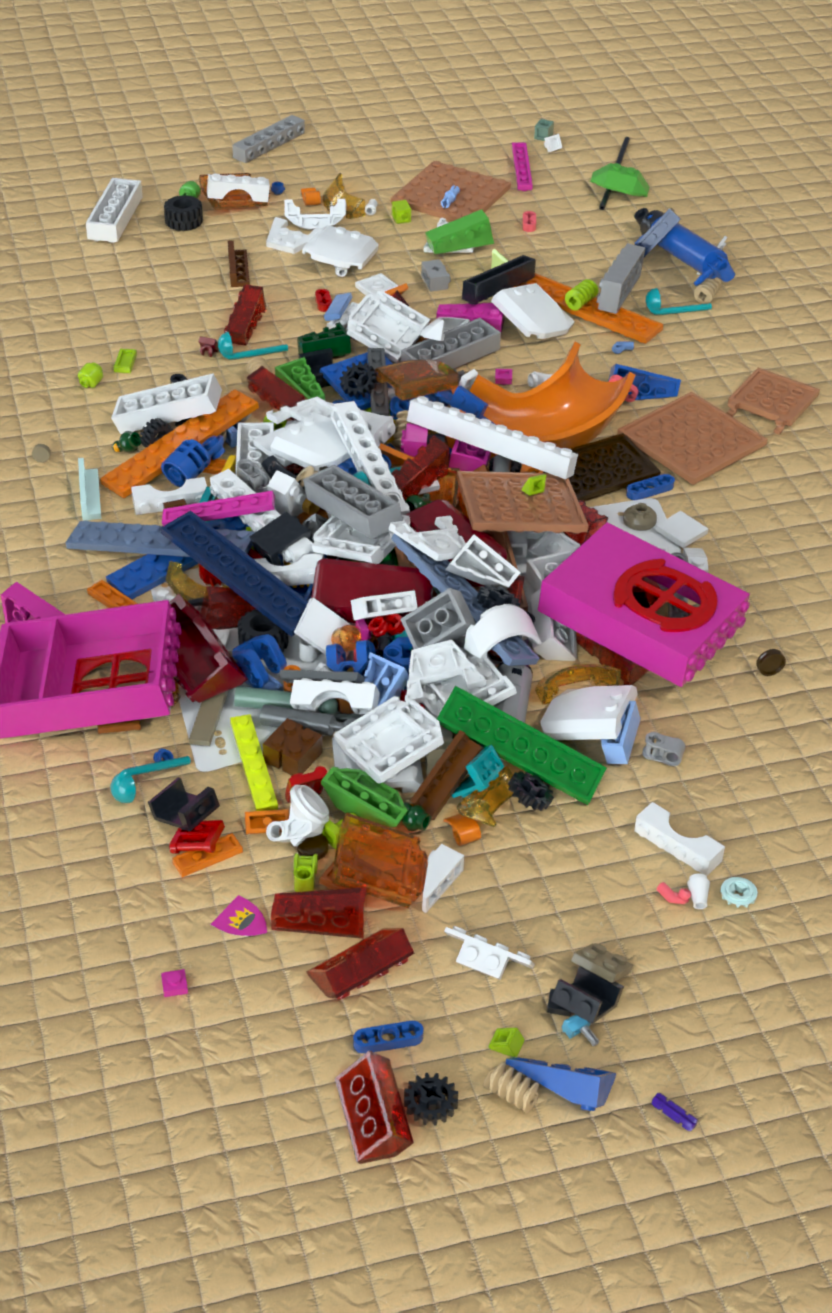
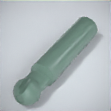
M238 686L235 690L234 706L262 709L263 705H272L293 709L290 704L292 692ZM335 698L323 702L317 710L320 713L335 714L338 711V702Z

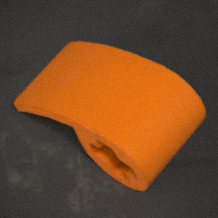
M316 188L301 189L305 206L321 204L320 192L316 191Z
M460 813L443 819V822L449 823L452 826L454 839L459 846L481 839L479 825L470 815Z

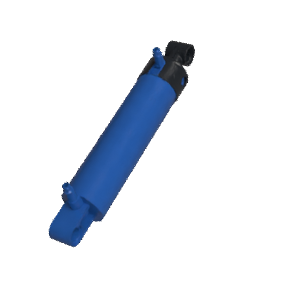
M641 208L635 213L634 218L639 224L642 234L635 244L663 216L664 212L659 210L649 212L647 208ZM677 223L657 244L702 274L694 282L695 286H698L707 278H719L724 282H728L735 277V272L728 262L727 254L723 250L680 223Z

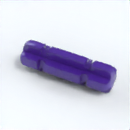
M657 1093L652 1099V1105L658 1110L663 1109L662 1113L678 1124L682 1123V1127L686 1130L692 1131L696 1127L698 1119L691 1114L687 1115V1111L673 1101H667V1097L662 1093Z

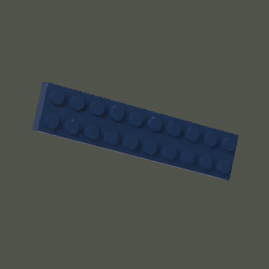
M192 511L161 527L162 535L291 637L296 635L294 631L308 604L306 599Z

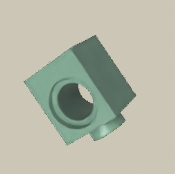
M540 119L535 125L534 139L545 141L546 137L552 136L554 121Z

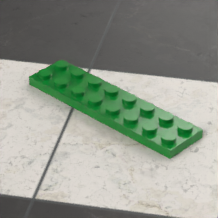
M457 686L454 687L436 719L439 721L440 726L455 734L460 730L465 732L470 740L482 746L483 749L492 745L499 758L531 775L540 777V780L586 805L590 803L607 767Z

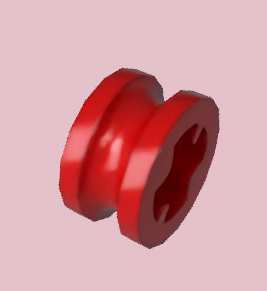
M378 616L370 621L368 629L374 636L380 637L388 631L389 625L383 617Z

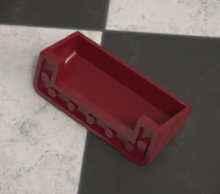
M437 499L404 514L410 516V527L415 532L440 530L434 524L436 517L451 516L453 519L452 524L457 526V533L463 537L465 543L473 535H476L505 560L507 559V552L503 546L487 533L473 530L470 520L446 500ZM465 578L472 587L484 586Z
M320 559L316 563L311 598H315L348 623H356V620L353 618L351 600L415 590L417 608L433 599L434 586L431 585L430 580L425 575L419 572L418 568ZM411 612L399 613V615L404 617ZM368 618L364 620L366 624L369 625L370 621L374 618Z
M180 594L175 596L170 601L171 608H175L176 623H180L181 635H178L180 648L177 649L178 662L175 663L177 670L176 678H179L177 683L181 688L187 690L185 695L193 703L195 701L201 703L241 686L248 678L241 668L237 666L236 661L209 623Z

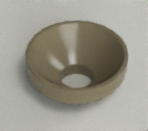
M638 503L625 510L623 521L626 526L633 530L645 531L652 529L656 525L657 514L645 503Z

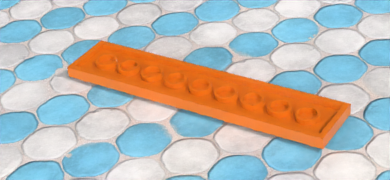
M536 273L534 278L518 285L524 286L537 283L564 311L581 317L586 321L593 322L598 326L608 328L613 332H618L626 337L635 339L640 343L646 344L663 330L664 324L622 307L617 314L599 310L597 297L587 302L579 310H571L565 302V296L572 287Z
M234 389L219 399L216 412L190 418L170 433L164 435L129 460L100 478V482L103 486L124 499L132 494L131 487L145 485L163 473L161 469L162 462L184 440L193 439L202 445L211 436H218L257 410L259 404L254 399Z

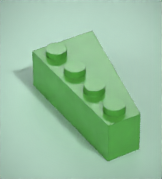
M482 209L425 232L428 246L434 254L494 244L489 218Z

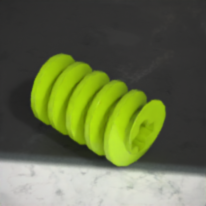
M585 279L569 290L565 296L567 306L571 310H579L598 295L597 284L590 279Z

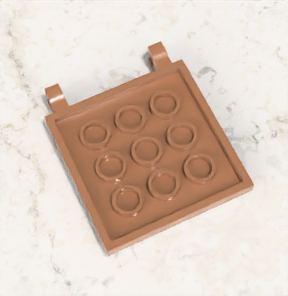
M758 367L729 397L728 407L730 409L727 414L734 417L737 409L741 408L752 414L763 416L768 420H774L777 426L773 433L780 435L785 425L791 427L818 397L820 389Z

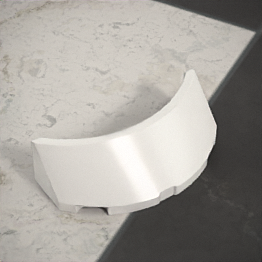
M338 199L337 204L334 207H330V214H301L300 207H296L293 200H285L286 218L296 226L307 230L322 229L328 225L333 226L346 215L347 204L345 199Z
M438 317L422 329L420 335L424 338L444 341V332L466 324L470 320Z
M503 604L486 610L480 615V620L476 625L469 626L466 631L464 650L478 658H483L493 646L508 637L519 635L522 640L528 639L537 645L541 644V640L530 616L523 609L512 604Z

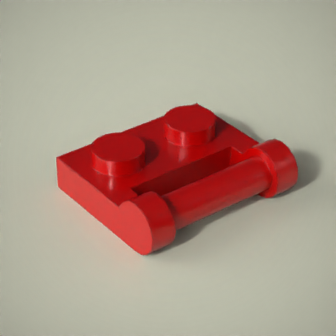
M318 766L314 772L307 774L297 773L288 778L285 792L287 804L291 803L290 790L294 785L308 786L320 795L323 791L321 780L327 774L326 768Z
M223 820L202 821L191 831L178 828L170 842V852L172 854H179L181 851L214 853L216 842L225 828Z

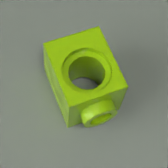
M407 200L392 202V217L396 224L411 222V207Z

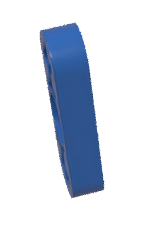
M662 474L629 484L626 496L630 500H639L670 491L674 488L675 478L669 474Z
M413 1020L362 1028L354 1033L353 1046L361 1054L416 1046L423 1041L424 1028L421 1023ZM409 1031H414L416 1035H411ZM391 1033L395 1038L391 1041H386L382 1036ZM375 1036H378V1042H375ZM361 1039H366L368 1043H363Z

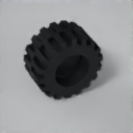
M187 195L169 198L164 204L165 224L171 229L178 231L196 229L203 223L202 202L198 198Z
M253 609L252 612H246L245 616L240 617V621H238L239 645L256 636L269 634L275 638L282 653L284 649H287L289 643L288 634L260 611Z

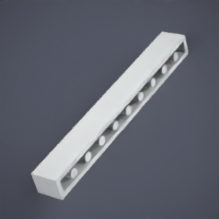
M419 396L410 401L407 416L408 422L563 479H567L574 474L578 454L573 453L571 449L559 448L554 443L539 441L537 437H528L523 435L521 431H512L504 425L492 424L488 419H479L474 414L459 412L460 410L457 408H448L443 403L429 401L424 396Z

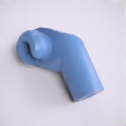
M618 341L612 346V351L615 354H620L624 350H633L634 342Z

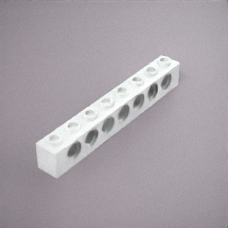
M355 401L334 404L331 418L357 471H362L366 474L371 487L400 503L402 515L410 512L409 505L405 503L402 492L398 489L395 478L391 475L388 464L384 461L381 450L377 447L375 438L371 435L368 424L362 417L360 408L357 407Z
M230 469L210 477V491L213 496H217L219 499L256 493ZM274 509L240 515L239 517L244 524L251 527L253 532H257L279 517L280 514ZM304 536L279 554L283 556L286 562L293 564L304 554L314 553L312 542Z

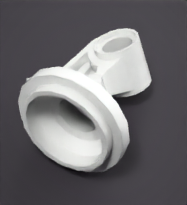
M299 784L294 785L290 790L291 806L289 820L271 822L267 826L266 834L271 841L291 842L293 846H298L306 838L321 834L324 825L329 821V810L322 798L310 787ZM280 828L282 829L281 836L279 835Z

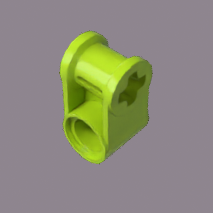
M295 853L294 891L299 895H309L314 891L318 868V854L299 856L298 853Z

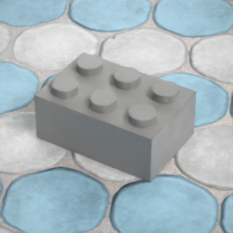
M452 588L445 590L401 618V622L414 649L451 639L455 641L466 634L470 625H476L461 591Z

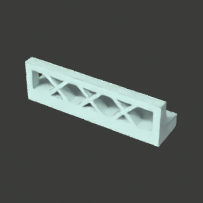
M78 458L80 503L83 521L101 519L98 469L85 470L84 458Z

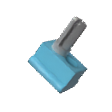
M576 1014L564 1020L561 1028L569 1039L582 1033L592 1046H596L599 1043L598 1038L590 1029V1022Z

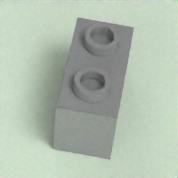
M440 259L421 262V276L429 291L448 289L451 277Z

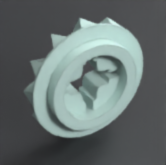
M732 877L725 880L720 890L722 899L727 900L728 905L736 904L737 908L740 905L747 908L749 904H754L758 894L756 886L748 879L742 877ZM735 890L739 893H743V895L740 896L739 894H735Z

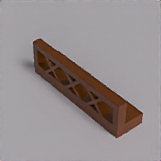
M234 240L228 241L231 287H249L247 249L234 250Z
M460 730L410 799V802L413 805H421L426 813L430 814L431 819L435 820L468 773L465 766L483 750L482 746L470 740L466 733Z

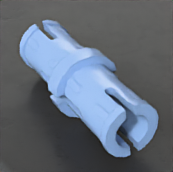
M455 185L452 186L445 193L444 198L441 200L442 207L448 208L456 200V196L460 193L458 186L456 188Z

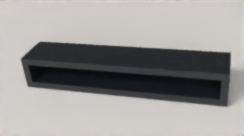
M522 255L464 280L462 300L475 305L494 296L500 290L527 282L535 277L536 259Z

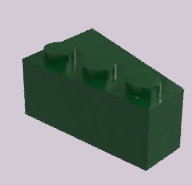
M340 322L336 323L334 328H323V331L316 334L314 331L297 337L298 355L331 348L333 357L345 356L351 353L350 336Z

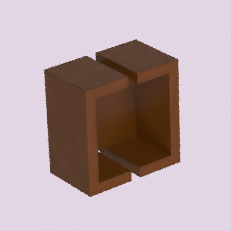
M287 718L263 743L264 760L266 763L279 769L281 767L282 752V771L290 775L304 773L323 753L322 735L309 728L303 730V725Z

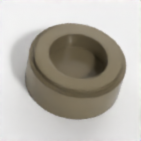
M37 444L32 450V456L38 462H46L51 456V450L45 444Z

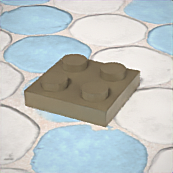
M592 943L574 953L571 960L611 983L630 974L633 964L627 962L624 956L612 954L607 951L605 946L598 943Z

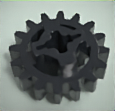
M359 361L358 365L352 363L351 368L347 366V371H342L344 377L339 378L341 381L340 386L349 397L355 395L356 399H358L359 395L365 397L366 392L371 394L370 389L376 388L374 383H378L376 379L377 374L368 363L362 365L361 361Z
M488 585L481 586L476 597L478 603L483 604L482 607L488 609L503 604H512L517 607L521 605L519 599L514 598L515 594L509 593V590H505L501 586H498V588L494 585H491V587Z
M520 770L518 773L515 772L508 782L510 786L508 790L514 792L512 796L519 799L518 802L526 808L531 806L534 811L537 808L540 811L547 809L554 799L552 796L553 791L548 789L550 786L544 784L540 777L536 775L532 776L527 772L524 774Z
M425 1073V1078L423 1079L417 1075L415 1083L409 1081L408 1089L404 1090V1107H407L408 1115L414 1114L415 1122L421 1118L423 1119V1125H427L428 1121H432L433 1125L436 1126L437 1120L440 1119L445 1123L447 1122V1115L450 1117L454 1116V1109L458 1108V1091H455L454 1083L448 1084V1077H444L442 1080L439 1079L438 1073L434 1077H430L428 1073Z

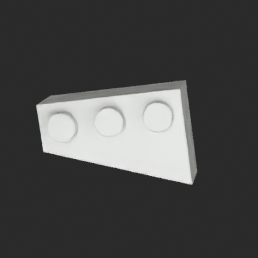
M277 470L267 485L268 491H273L275 495L274 509L280 515L287 511L291 516H298L303 512L302 504L306 499V492L295 478Z
M476 535L470 538L445 569L484 586L488 585L491 587V585H494L496 588L501 586L505 590L510 587L521 573Z

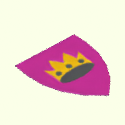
M240 895L210 924L226 933L239 936H255L267 933L266 921L261 911L253 903Z

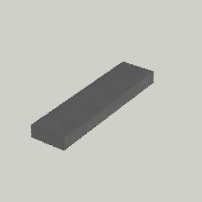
M280 670L279 677L286 683H294V680H301L302 678H308L313 681L327 679L340 683L342 681H351L356 684H362L365 681V678L358 672Z

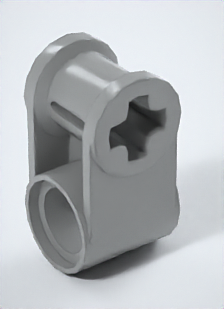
M242 459L237 462V477L254 492L258 487L269 484L266 472L257 467L252 461Z
M650 732L646 735V746L642 751L646 759L670 766L680 764L685 751V743L681 739L661 735L657 732Z

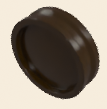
M770 649L763 652L756 661L757 668L764 676H772L779 673L786 664L784 655L778 649Z
M322 833L306 838L297 846V852L299 856L318 854V860H320L328 853V839Z

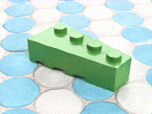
M305 357L275 367L276 385L295 404L314 397L325 400V394L319 383L316 382L314 374L311 373V368L306 364Z

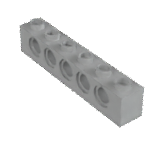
M290 115L232 144L233 158L247 163L304 134V120Z

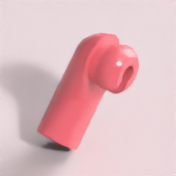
M665 882L660 883L656 889L669 903L686 904L691 897V892L688 889L681 888L679 892H674Z

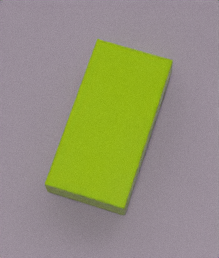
M120 349L113 367L114 372L131 373L137 357V350Z

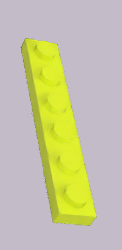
M251 714L230 717V725L255 810H278V802Z

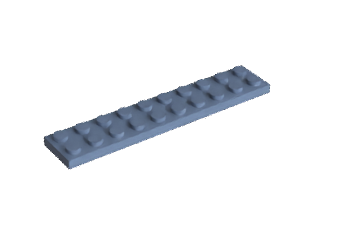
M85 520L78 523L65 542L67 549L190 557L162 535L161 527L163 526L107 523L104 521L91 522ZM215 529L246 554L249 553L252 547L249 536L255 532Z
M393 534L391 539L396 544V547L403 551L408 560L417 566L419 572L430 580L432 586L441 593L449 588L461 591L477 624L480 620V615L488 610V608H483V604L478 603V599H476L478 592L464 577L445 570L450 564L448 560L436 561L404 539ZM519 635L508 637L491 648L508 666L536 665L540 659Z

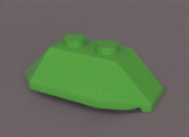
M610 163L594 171L590 182L603 188L634 196L647 197L650 188L639 170L632 167H624L617 163Z
M332 767L321 780L322 786L336 808L348 815L355 813L361 823L372 829L397 827L407 814L408 810L404 806L397 790L385 783H377L360 769Z

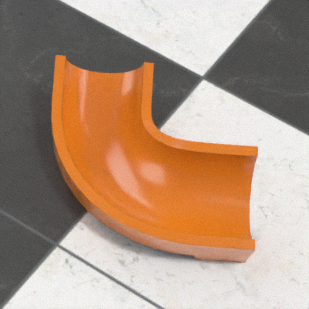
M575 341L558 371L542 384L529 391L512 393L480 375H477L469 391L488 404L483 416L496 425H504L512 431H521L523 435L537 437L542 442L554 443L559 448L571 449L589 443L604 431L624 402L636 375L629 372L624 378L613 382L600 381L591 377L584 371L579 362L578 352L581 344ZM446 436L449 448L453 449L456 439ZM491 452L490 459L497 454Z

